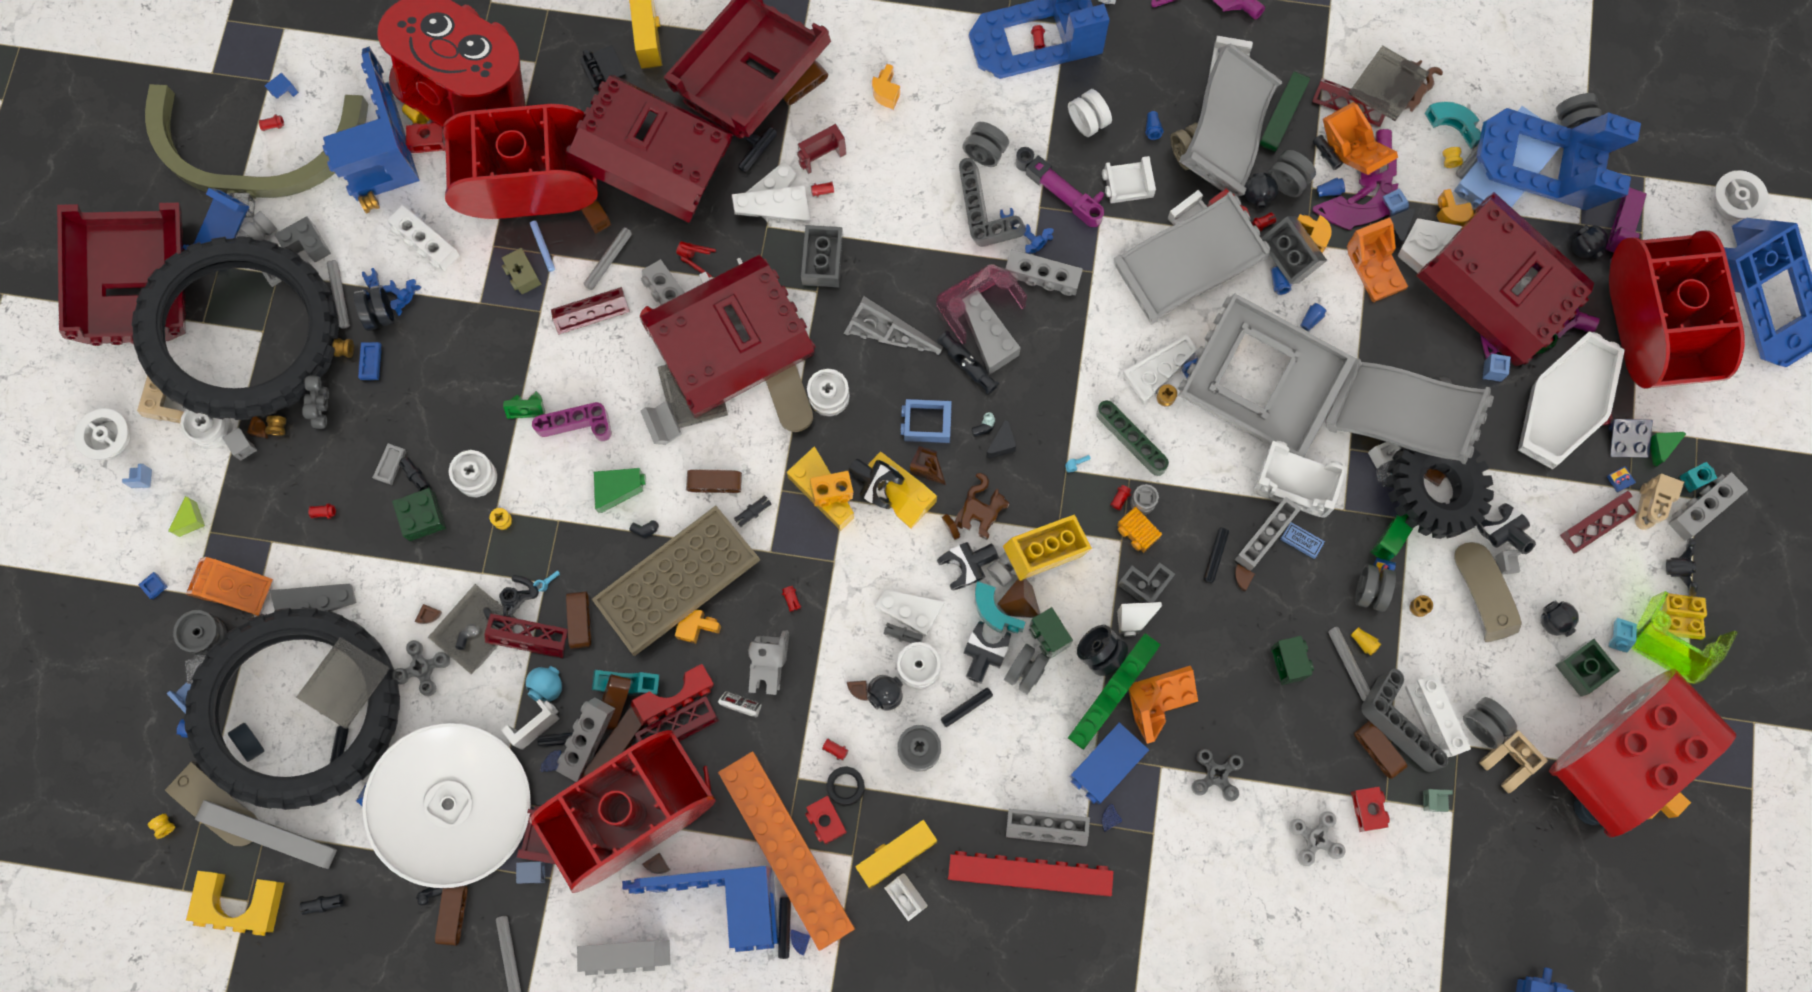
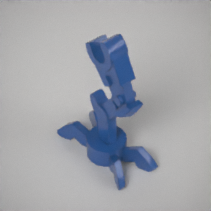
M1010 208L1009 215H1004L1003 209H1000L1001 219L1009 216H1014V211L1012 208ZM1027 224L1024 236L1032 243L1025 246V253L1033 254L1039 251L1047 243V240L1053 239L1051 234L1054 232V229H1044L1042 236L1036 237L1031 232L1030 225Z
M371 268L372 274L370 276H367L364 271L362 272V277L369 288L379 285L378 273L374 268ZM415 279L406 281V288L402 290L396 287L393 280H390V285L383 286L386 293L391 292L397 295V299L391 301V308L396 310L398 316L402 313L401 309L412 300L415 290L419 291L421 289L420 285H415Z

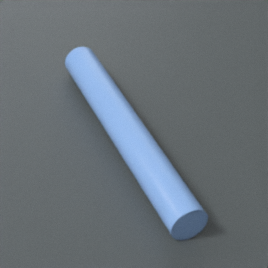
M532 221L530 226L549 272L554 271L555 267L537 221Z

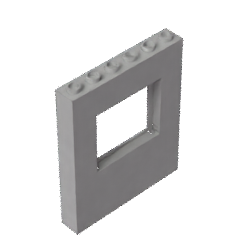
M1234 293L1224 301L1222 307L1225 309L1222 314L1218 313L1213 322L1216 325L1213 331L1209 330L1207 333L1205 346L1199 348L1196 357H1198L1196 363L1190 365L1187 371L1189 374L1187 380L1183 379L1179 385L1178 390H1180L1178 396L1269 445L1273 441H1282L1287 444L1290 453L1305 457L1356 358ZM1245 333L1291 357L1265 409L1219 385Z

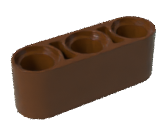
M815 60L782 99L788 105H793L825 82L829 74Z
M687 471L686 491L741 492L742 472Z
M587 591L567 593L570 649L591 647Z
M613 674L609 677L601 701L615 708V711L606 729L614 731L618 724L631 684V679Z
M1368 721L1354 732L1356 739L1389 779H1393L1408 767L1405 760L1383 732L1372 722Z
M466 885L443 888L435 934L436 944L453 946L459 944L467 899Z

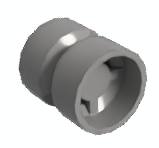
M261 211L252 217L253 222L248 221L240 227L249 237L259 241L265 239V234L271 235L277 230L275 225Z
M1148 484L1137 487L1131 498V508L1137 507L1143 515L1151 513L1159 499L1157 490Z
M1006 552L999 557V562L994 561L987 568L991 576L1003 587L1012 580V575H1017Z

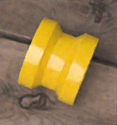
M1450 147L1442 152L1446 168H1455L1463 164V159L1460 157L1462 153L1460 147Z
M496 508L491 512L490 522L497 529L505 530L510 527L512 517L505 509Z
M165 813L155 817L148 823V827L154 830L156 839L165 837L175 829L174 824L168 821L169 817Z

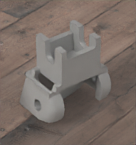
M783 630L780 637L756 636L755 640L751 641L748 649V654L752 661L750 664V693H756V688L760 687V680H764L767 684L766 694L776 695L777 690H780L781 669L787 660L788 630Z

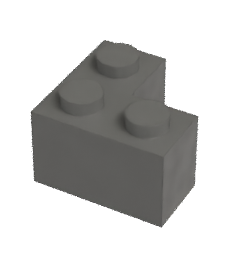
M307 216L274 234L282 248L290 249L296 254L305 250L314 262L331 254L316 226Z
M1160 562L1148 577L1134 566H1131L1120 580L1118 586L1141 603H1154L1172 580L1175 573Z

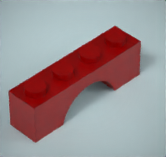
M703 664L685 672L683 676V689L677 695L662 698L649 691L632 700L631 708L641 725L648 724L649 726L659 720L658 717L664 714L666 716L673 714L677 707L690 705L694 702V698L707 696L711 693L714 683Z

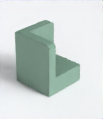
M1424 790V811L1448 812V796L1453 795V790Z

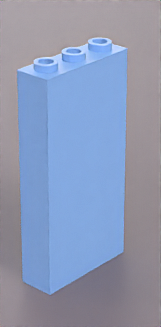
M1523 106L1518 110V112L1539 118ZM1519 134L1513 166L1539 174L1560 147ZM1479 161L1474 164L1454 190L1460 198L1466 199L1475 208L1493 192L1512 208L1524 193L1523 190L1489 180L1484 165L1480 164Z

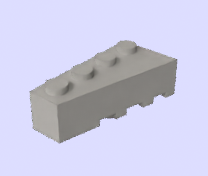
M978 290L962 299L963 313L972 331L981 358L985 363L986 370L989 372L988 375L1018 357L1020 347Z
M670 940L577 946V972L585 971V976L598 975V970H604V974L617 973V969H623V973L636 972V968L643 967V971H655V966L670 965Z

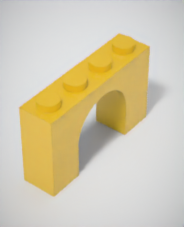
M197 871L186 921H192L193 926L199 927L213 924L212 928L225 930L226 926L233 927V932L245 933L246 929L253 930L252 934L265 936L266 932L274 931L284 886L283 882L257 879L250 907L242 915L233 918L223 911L220 903L226 874Z

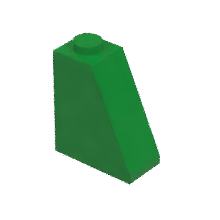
M640 468L594 471L596 511L603 513L643 492V485H646V475L642 473Z
M1397 514L1370 553L1377 558L1387 561L1395 557L1413 528L1405 523L1409 516L1405 514L1400 517Z

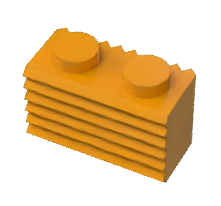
M1134 507L1117 524L1119 533L1123 537L1128 536L1132 541L1131 545L1137 551L1141 550L1143 553L1162 536V533L1137 507Z

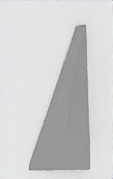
M865 296L862 298L844 332L846 335H858L863 339L872 338L878 340V342L907 348L909 346L918 348L919 351L936 352L937 355L940 354L943 346Z

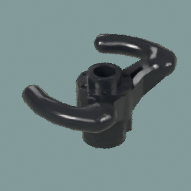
M1694 538L1687 540L1686 551L1679 558L1666 559V575L1680 577L1688 587V594L1690 596H1695L1698 590V583L1691 580L1692 573H1696V562L1691 560L1694 555V546L1696 545Z
M513 575L511 579L513 582L527 586L529 590L517 591L515 588L506 587L499 594L503 606V616L512 618L515 611L525 600L537 598L539 589L533 585L534 583L523 576ZM485 607L483 612L486 619L489 620L492 612L490 608ZM493 621L492 625L497 628L505 627L502 622Z

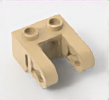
M147 376L137 409L138 413L142 417L179 424L184 411L163 407L166 396Z
M1660 474L1644 483L1640 489V494L1642 495L1635 517L1636 526L1639 529L1647 530L1653 527L1655 523L1665 520L1669 515L1672 502L1674 503L1679 500L1684 482ZM1647 515L1646 520L1649 521V523L1644 524L1645 521L1642 518Z
M1516 730L1510 736L1505 737L1504 742L1498 748L1492 749L1479 763L1487 771L1509 753L1520 765L1501 784L1507 793H1511L1548 760L1519 730Z

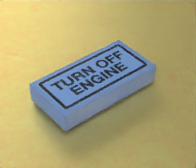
M1292 522L1289 523L1280 539L1313 559L1316 558L1325 542Z

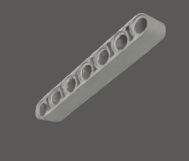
M203 800L195 820L326 869H329L337 849L207 800Z

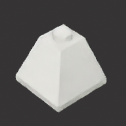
M1162 603L1121 604L1117 611L1119 634H1124V637H1135L1159 611Z

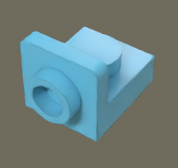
M1617 618L1614 621L1613 638L1609 642V647L1627 653L1636 643L1637 624Z

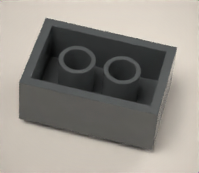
M1287 216L1261 238L1262 241L1268 243L1270 247L1269 255L1290 284H1299L1327 261L1296 216Z
M805 225L801 270L802 285L839 287L843 248L842 227Z

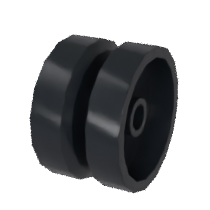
M382 285L371 287L369 293L365 289L354 292L355 307L360 321L367 331L377 329L379 323L382 326L394 324L395 319L391 302Z
M1104 624L1090 629L1082 637L1077 647L1079 659L1099 676L1113 673L1122 665L1128 654L1126 642L1117 636L1109 626Z

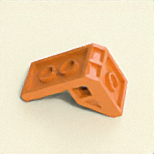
M1352 102L1323 118L1328 144L1334 147V152L1343 163L1368 175L1398 158L1397 151L1375 141L1372 127L1358 104Z
M1390 217L1356 230L1347 245L1348 255L1372 302L1408 288L1392 256L1396 247L1394 225Z
M203 557L200 558L185 595L220 603L258 616L273 579L216 559Z
M1191 666L1134 682L1129 688L1134 721L1147 744L1155 742L1166 723L1165 711L1198 702L1194 672Z

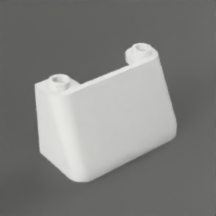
M1273 441L1253 492L1278 503H1281L1287 497L1299 506L1301 511L1318 517H1327L1334 510L1347 467L1338 461H1331L1326 463V465L1290 453L1289 447L1282 441Z

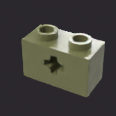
M522 248L502 257L505 263L502 267L506 275H511L512 280L510 282L514 290L519 289L520 293L524 294L542 285Z

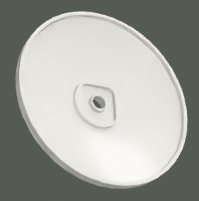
M456 723L424 727L409 733L393 744L373 768L363 797V822L366 835L380 860L400 877L418 885L433 888L464 886L476 882L497 870L518 847L527 828L530 815L527 813L531 806L529 784L524 769L516 755L500 739L487 731L474 726ZM446 798L454 801V806L450 810H446L442 806V802Z

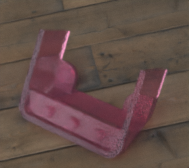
M990 264L943 291L937 297L938 309L962 344L966 343L967 332L957 318L962 316L966 309L962 299L974 291L978 290L981 293L995 284L1000 289L1008 288L1022 309L1026 306L1027 296L1013 275L996 264Z

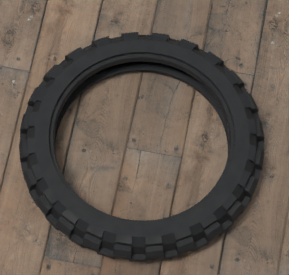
M225 236L212 238V241L202 244L198 242L186 247L187 250L179 254H173L164 261L165 264L162 267L155 269L147 279L146 286L141 289L136 300L137 305L132 317L134 348L140 364L152 383L173 402L175 401L182 405L183 408L196 414L201 413L208 415V417L222 420L224 418L248 420L251 417L268 416L284 407L292 406L300 401L299 399L306 393L309 394L310 391L305 388V378L307 376H318L321 379L326 374L332 364L331 361L335 352L333 342L334 339H338L339 332L335 302L326 282L320 277L318 271L290 249H284L278 246L277 243L267 240H254L252 237L237 236V238L226 239ZM245 268L273 275L289 285L298 294L306 307L309 328L304 348L288 369L269 381L244 388L213 386L187 374L169 354L165 340V324L172 304L188 285L207 274L219 270Z
M306 607L301 609L285 608L274 610L273 613L266 615L260 614L248 619L249 622L240 627L236 626L230 630L218 644L215 643L206 653V658L202 664L198 665L192 677L193 681L190 690L187 691L185 701L186 716L184 717L185 732L189 741L188 744L199 767L208 778L220 789L243 802L258 807L283 810L299 809L300 807L325 803L327 800L349 791L361 779L363 780L389 748V743L396 731L400 710L398 681L392 679L393 665L374 636L356 622L344 618L343 615ZM291 640H314L329 644L347 654L357 664L366 682L368 693L367 712L356 739L336 760L323 768L304 775L290 777L271 776L256 772L240 763L226 746L219 721L221 700L234 673L250 657L274 644Z

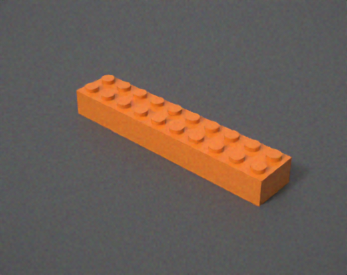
M752 751L719 771L721 779L818 950L825 949L854 931L855 927L756 754Z

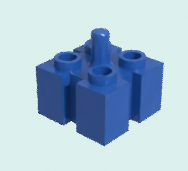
M1544 967L1542 978L1526 976L1525 980L1518 979L1516 992L1574 991L1567 989L1565 984L1552 983L1553 970Z

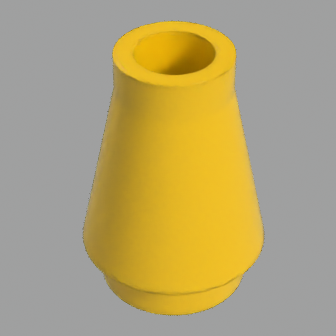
M1359 627L1351 635L1364 653H1368L1370 656L1382 645L1378 642L1379 639L1361 630Z

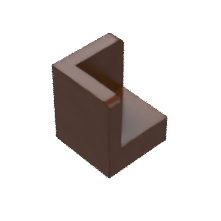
M598 201L581 209L595 234L611 226L606 213Z

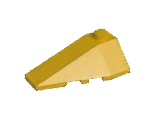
M880 451L868 465L872 468L876 460H881L895 468L905 478L902 485L890 481L886 485L885 492L892 503L896 516L912 529L937 502V496L918 479Z

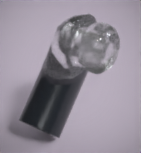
M471 623L463 628L458 634L455 648L465 650L468 637L470 635H478L479 627Z

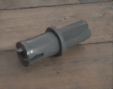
M888 622L883 633L884 635L899 639L900 642L915 643L922 642L923 640L922 634L907 630V627L901 628Z

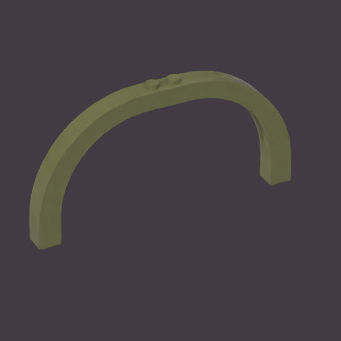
M149 84L145 108V123L150 143L165 165L177 177L194 188L207 192L208 188L219 189L234 198H238V196L249 199H256V197L277 198L309 190L335 174L328 167L327 161L330 160L324 150L315 159L301 168L277 176L221 175L197 169L180 157L172 140L170 120L175 93L168 85ZM345 95L341 120L336 133L366 123L369 104L363 95Z

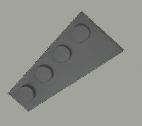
M351 584L270 590L274 610L285 608L301 609L306 607L328 612L357 603Z

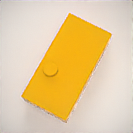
M629 0L635 51L641 69L662 66L658 27H661L659 16H656L654 0Z
M1075 514L1012 537L1003 545L1020 581L1081 558L1092 549Z
M922 820L889 844L879 846L874 850L876 853L855 867L867 886L872 888L936 844L937 839L925 821Z

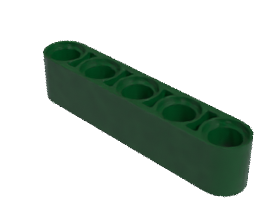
M1296 71L1293 72L1259 143L1260 146L1276 152L1311 79L1310 77Z
M1108 400L1102 401L1097 409V418L1153 475L1161 476L1164 474L1169 465L1167 457L1113 402ZM1101 409H1109L1110 414L1102 413ZM1119 421L1124 427L1118 428L1114 423ZM1134 435L1137 438V440L1130 441L1128 439V436ZM1141 449H1148L1150 451V454H1143L1141 452ZM1161 462L1163 468H1157L1154 463Z

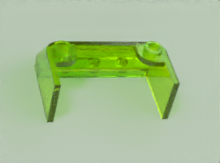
M1664 591L1653 596L1637 625L1636 643L1632 646V649L1667 670L1676 669L1689 683L1696 684L1704 681L1725 659L1738 632L1734 630L1720 635L1717 642L1708 644L1704 651L1668 631L1671 626V618L1660 609L1669 593Z

